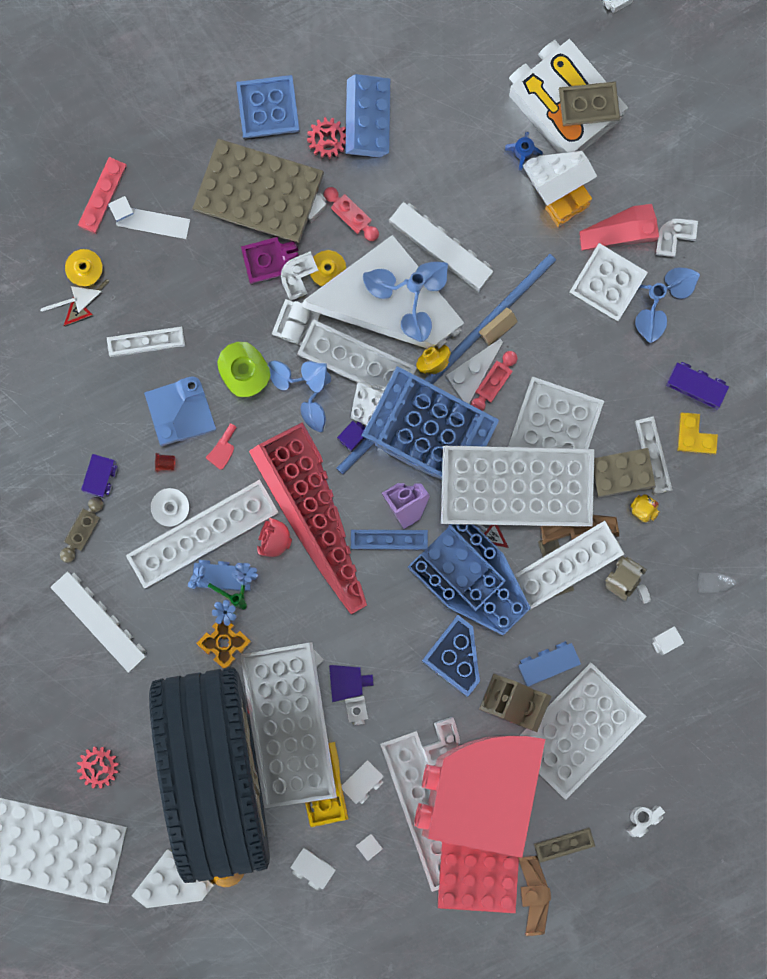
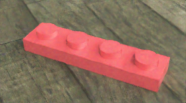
M111 157L108 158L79 221V227L95 234L97 233L109 207L108 204L111 202L127 167L125 163Z

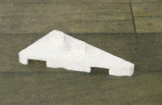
M501 338L445 376L462 401L469 404L503 343Z

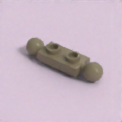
M91 498L88 502V511L84 508L81 509L64 540L69 545L60 552L62 561L72 562L75 558V549L82 551L100 518L95 513L103 508L101 498Z

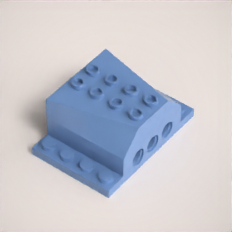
M397 366L361 436L376 443L375 445L387 454L442 480L443 446L486 447L499 420Z

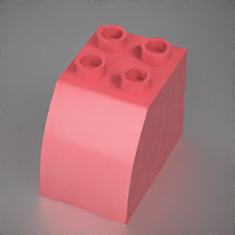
M528 736L485 737L464 743L447 751L437 758L436 766L426 764L422 788L430 789L431 791L428 805L418 803L414 826L423 829L422 836L427 839L522 858L545 739Z

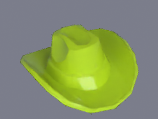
M237 341L227 345L221 351L217 361L218 370L224 383L238 397H250L258 394L267 386L271 376L270 369L261 353L248 342Z

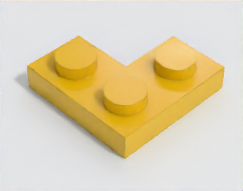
M681 412L677 451L716 454L718 434L699 433L700 414Z

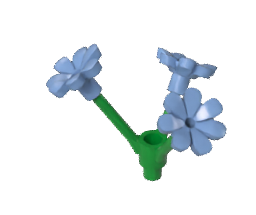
M245 563L243 567L241 564L235 565L236 570L232 571V576L240 582L241 589L239 594L235 593L233 595L209 583L210 581L204 578L206 571L204 566H201L200 569L197 567L194 570L195 575L191 576L188 587L195 589L198 585L208 586L229 599L224 600L223 604L220 602L214 604L216 609L212 610V615L218 616L215 620L217 624H221L224 621L226 626L230 625L231 620L234 621L237 617L233 613L236 608L246 609L247 604L244 599L245 585L250 584L251 580H256L258 576L257 569L254 567L250 569L249 563Z

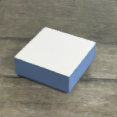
M125 196L108 204L117 222L134 214Z
M372 834L356 845L367 861L383 849Z

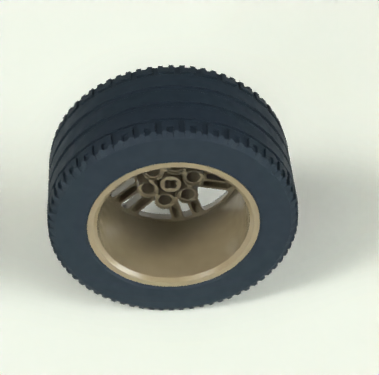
M229 667L223 670L206 671L204 674L198 672L186 674L185 677L180 675L166 678V680L162 678L152 681L149 690V708L153 748L167 832L179 876L184 883H194L196 880L200 882L212 880L217 876L223 878L234 876V873L241 875L252 873L254 870L258 872L267 869L270 862L266 819L250 721L239 673L234 667Z

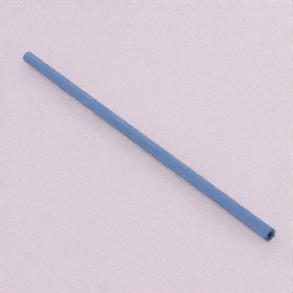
M549 254L451 352L448 359L449 363L443 371L437 374H429L424 380L433 385L481 336L479 331L504 309L509 308L556 261L554 256ZM366 438L336 469L343 475L374 442Z

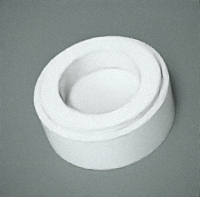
M645 584L637 586L643 604L650 602V594Z

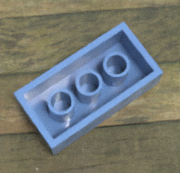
M355 74L347 79L345 154L381 158L389 153L390 78Z

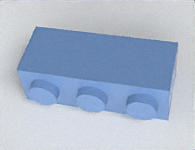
M199 560V563H194L193 575H195L194 570L197 567L200 569L201 566H204L206 568L204 578L208 579L209 583L219 589L240 591V582L232 576V571L236 570L235 566H229V562L218 561V565L210 564L208 560ZM251 583L245 585V591L251 592ZM203 585L197 586V588H209L208 586L204 587Z
M565 641L556 645V650L550 652L549 649L539 652V657L535 659L529 656L520 660L521 664L518 665L525 685L531 686L580 665L581 663L573 644H567Z

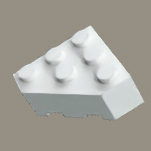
M583 151L541 155L529 159L526 164L522 165L547 206L597 177Z
M168 848L132 894V897L146 908L202 901L215 884L211 880L200 882L196 880L194 883H184L178 874L172 850Z

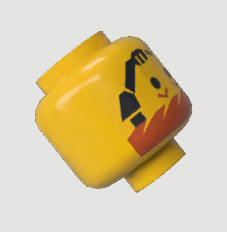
M646 494L638 495L630 506L632 514L645 523L650 520L654 521L660 513L658 511L659 503Z

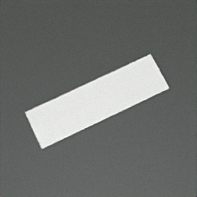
M131 208L134 213L133 215L116 222V226L186 239L190 219Z

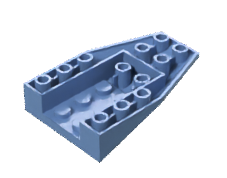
M450 524L428 547V550L421 553L407 567L449 609L501 635H504L531 609L504 554L474 524Z

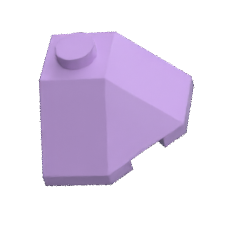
M397 483L381 493L403 529L421 519L430 497L422 484L406 486L404 483Z

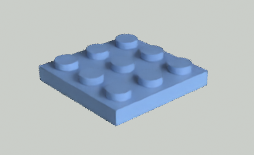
M292 75L236 82L243 139L300 132Z

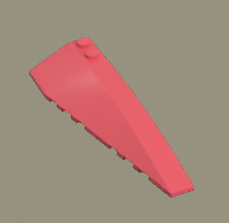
M303 422L251 449L249 453L285 517L313 562L349 613L353 614L367 606L361 584L357 581L355 564H352L349 555L351 554L350 548L345 542L344 537L346 535L337 506H334L332 489L329 490L327 473L323 470L321 464L323 462L322 457Z

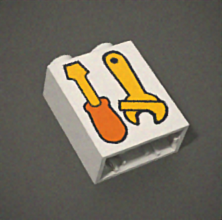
M570 39L561 46L556 40L550 42L538 54L542 59L539 64L532 69L527 64H524L509 77L513 83L510 88L509 97L558 154L584 151L622 120L628 110L627 105L618 96L620 120L563 126L559 87L606 83Z

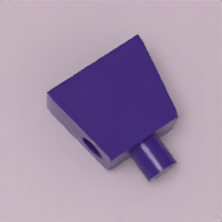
M329 665L332 702L363 695L362 687L374 686L373 674L361 675L360 667Z

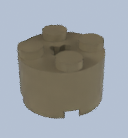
M622 556L616 564L615 573L611 572L606 578L605 585L607 586L606 589L627 601L628 596L632 595L641 582V575H645L647 569L628 556L626 558Z

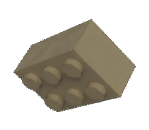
M648 448L594 458V477L599 498L656 488Z

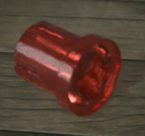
M155 453V472H159V470L174 471V455H159V453Z

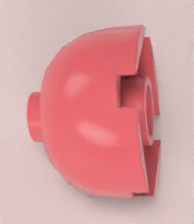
M269 518L270 522L266 521L261 529L258 540H262L261 546L257 545V552L262 556L277 557L290 548L292 539L289 538L290 533L284 523Z

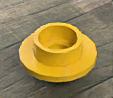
M89 249L74 251L68 256L65 263V272L68 279L78 286L92 285L99 280L102 274L103 265L100 257ZM81 264H86L84 270L80 269Z
M321 251L313 257L318 271L311 273L310 276L316 284L324 286L347 269L346 262L335 251ZM326 265L331 266V269L329 271H326L324 269Z
M443 345L441 348L429 347L424 350L417 360V369L421 373L437 374L443 371L449 363L448 359L451 355L449 347Z

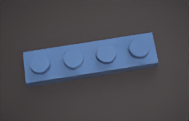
M351 530V549L428 550V530Z

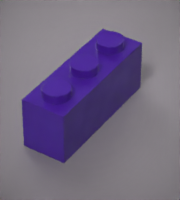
M677 362L665 386L718 410L729 389L726 382L719 378L714 380L708 377L709 374L702 370L697 372L691 369L692 366L685 362Z

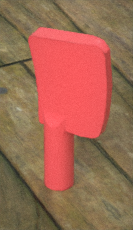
M231 423L217 445L206 456V459L220 470L228 463L234 450V446L229 444L228 441L237 427Z

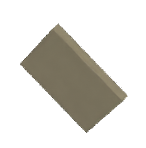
M616 81L559 87L563 126L620 120Z

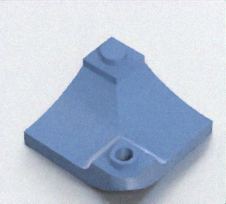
M193 376L187 377L173 384L144 393L161 447L216 430L202 384L198 378ZM190 383H195L194 389L188 388Z

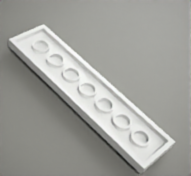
M258 480L132 551L126 557L144 589L279 514L262 482Z
M415 731L380 745L427 880L433 892L439 890L442 842L427 839L422 836L423 829L414 826L418 803L428 805L431 791L430 789L422 788L423 774L427 761L418 733Z

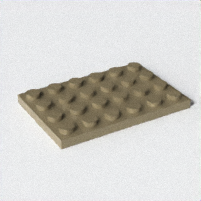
M217 139L192 209L299 243L324 171Z

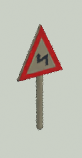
M106 279L96 290L101 291L109 280ZM71 302L64 326L90 317L93 314L87 308L78 313L76 302Z

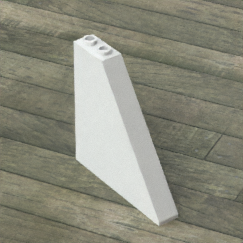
M393 235L307 297L302 304L305 309L424 348H441L448 342L447 338L450 336L454 338L462 331L461 327L464 324L439 291L427 290L423 285L418 296L416 314L419 312L427 313L432 322V329L429 337L424 342H419L408 337L401 329L403 316L409 313L413 314L415 293L410 292L407 285H404L397 290L392 289L393 292L390 298L380 299L373 296L367 290L363 281L364 272H370L375 269L389 270L395 276L396 283L394 286H397L404 282L405 279H409L418 268V265Z

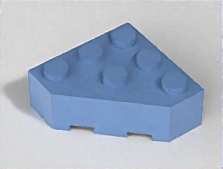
M457 615L422 662L466 697L478 685L480 677L473 626Z

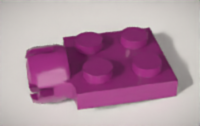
M278 237L241 246L250 284L280 277L283 266L289 260L300 256L295 242L282 244L279 242Z

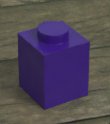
M352 421L337 437V440L352 452L365 438L361 436L365 427L360 422L355 423Z

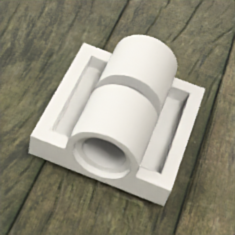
M285 299L272 335L301 346L312 320L318 321L321 314L305 309L302 306L303 303Z
M363 381L358 382L350 418L367 425L386 387L376 384L369 385Z
M640 806L635 807L630 813L633 825L626 831L632 837H642L649 831L647 829L648 826L651 824L656 825L663 819L664 810L660 806H654L651 810ZM643 811L646 818L643 822H640L638 814Z

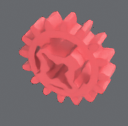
M324 117V122L321 123L318 119L317 126L311 125L313 131L307 132L310 138H307V143H312L309 149H315V156L320 153L321 159L325 155H328V158L331 159L332 154L338 157V151L344 152L342 145L346 146V140H344L346 139V133H344L346 128H340V121L335 124L334 118H331L329 122ZM337 132L340 135V142L335 138ZM315 135L320 138L318 144L315 142ZM329 135L331 136V141L328 140V139H327L326 141H324V136H325V137H329Z
M93 747V752L87 749L86 756L80 755L83 761L77 762L81 766V769H78L77 772H82V776L79 779H86L85 785L92 783V788H95L98 784L101 789L103 788V783L109 786L110 779L116 780L113 774L119 773L115 769L119 763H114L117 756L111 757V750L104 752V747H101L100 751H98L97 747ZM97 754L96 759L94 761L87 762V760L91 756ZM105 757L109 760L111 767L106 765ZM100 762V766L103 769L96 773V769L93 766ZM85 769L90 770L92 774L91 778L87 775ZM102 774H109L105 779L99 781Z

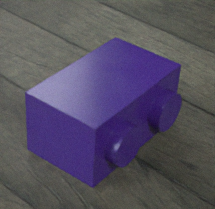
M92 454L81 491L105 499L106 494L109 495L112 489V484H110L112 476L115 477L118 466H116V461Z

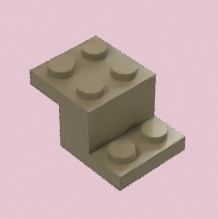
M493 674L479 710L538 732L552 696L511 679Z

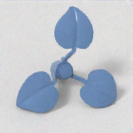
M430 262L422 264L409 279H405L404 282L397 286H394L396 283L395 276L386 269L364 272L363 281L367 290L373 296L380 299L390 298L393 292L392 289L397 290L407 285L409 291L415 293L413 314L409 313L403 316L401 329L408 337L424 342L431 333L432 322L427 313L419 312L416 314L418 296L423 285L430 291H439L445 286L448 263Z
M674 268L665 275L664 279L668 286L662 283H656L653 286H639V288L649 289V296L654 300L651 310H642L635 320L638 332L649 343L660 338L667 326L666 314L663 311H655L659 300L666 295L669 289L671 295L675 298L684 299L690 296L700 277L698 272L688 268Z
M276 360L270 361L268 363L271 374L270 378L278 389L287 390L290 387V383L307 381L306 384L309 385L314 393L308 402L301 404V415L310 428L323 432L326 421L325 412L318 403L313 402V399L323 390L324 386L331 382V376L327 372V364L307 361L301 367L302 377L292 379L290 378L291 370L286 364Z

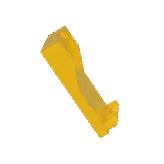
M335 742L328 743L337 798L312 801L314 812L311 810L310 802H305L310 827L349 819L340 781L339 759Z

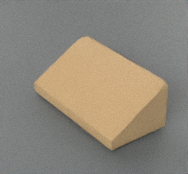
M506 308L482 328L479 334L487 345L490 346L518 321L513 311Z

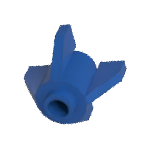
M526 131L525 136L518 139L516 143L505 146L506 151L515 152L517 158L520 159L518 170L523 169L524 160L529 159L532 155L541 156L543 154V151L534 146L532 139L528 138L529 132Z

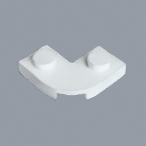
M672 219L666 222L659 230L656 255L675 257L677 239L695 241L698 221Z
M311 251L289 260L282 268L281 280L290 301L307 294L301 277L318 271Z
M453 717L434 723L439 741L422 747L428 765H435L439 756L457 747L458 743H460Z

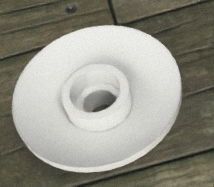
M163 489L153 497L151 502L152 516L163 526L172 527L179 525L186 519L189 512V502L186 496L177 489ZM173 505L174 510L169 512L167 506Z

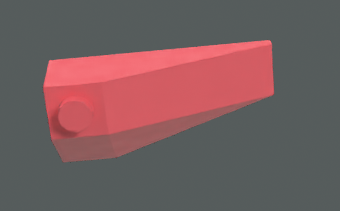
M652 204L632 206L579 231L582 251L595 249L598 243L608 248L656 242L659 238L657 218Z

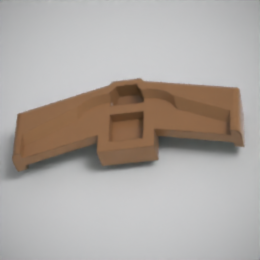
M593 515L592 526H540L542 544L544 545L547 542L569 535L571 540L603 521H606L613 535L619 537L617 517Z
M519 857V863L528 885L521 887L522 906H530L525 936L545 934L549 901L551 900L550 888H548L538 857Z

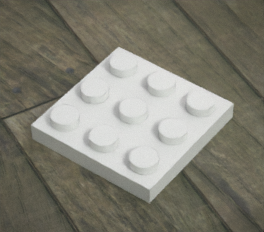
M598 243L571 288L570 293L619 321L648 272L601 243Z

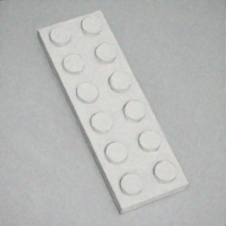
M314 319L297 355L309 361L326 363L327 369L357 383L363 381L369 385L376 384L386 387L397 366L413 375L417 367Z
M603 521L514 574L531 608L530 610L625 555L606 521Z

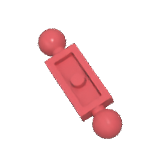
M326 188L323 196L328 202H334L331 209L357 234L363 230L364 236L368 241H375L379 237V231L376 227L369 226L372 220L347 195L344 194L340 198L336 188Z
M507 351L502 357L503 363L495 362L475 392L479 395V398L473 399L470 405L484 411L486 407L485 401L487 400L492 403L513 372L508 367L515 365L518 360L515 352Z

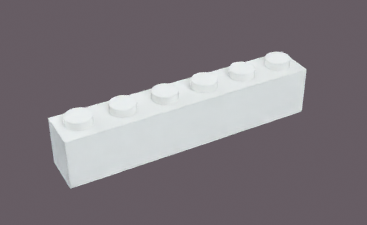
M403 202L389 219V224L438 262L448 263V269L479 292L493 275L492 266L486 261L481 262L476 258L477 255L472 250H465L461 247L462 243L456 238L451 239L446 235L447 232L442 227H435L432 224V220L426 215L421 216L417 213V209L412 204Z
M67 571L51 586V589L125 670L131 673L147 658L145 656L147 651L139 643L135 645L131 640L134 637L127 629L123 631L118 626L120 624L118 619L114 615L110 617L105 612L107 607L101 601L97 603L92 598L95 594L88 587L84 589L81 586L80 582L82 580L75 573L71 575Z

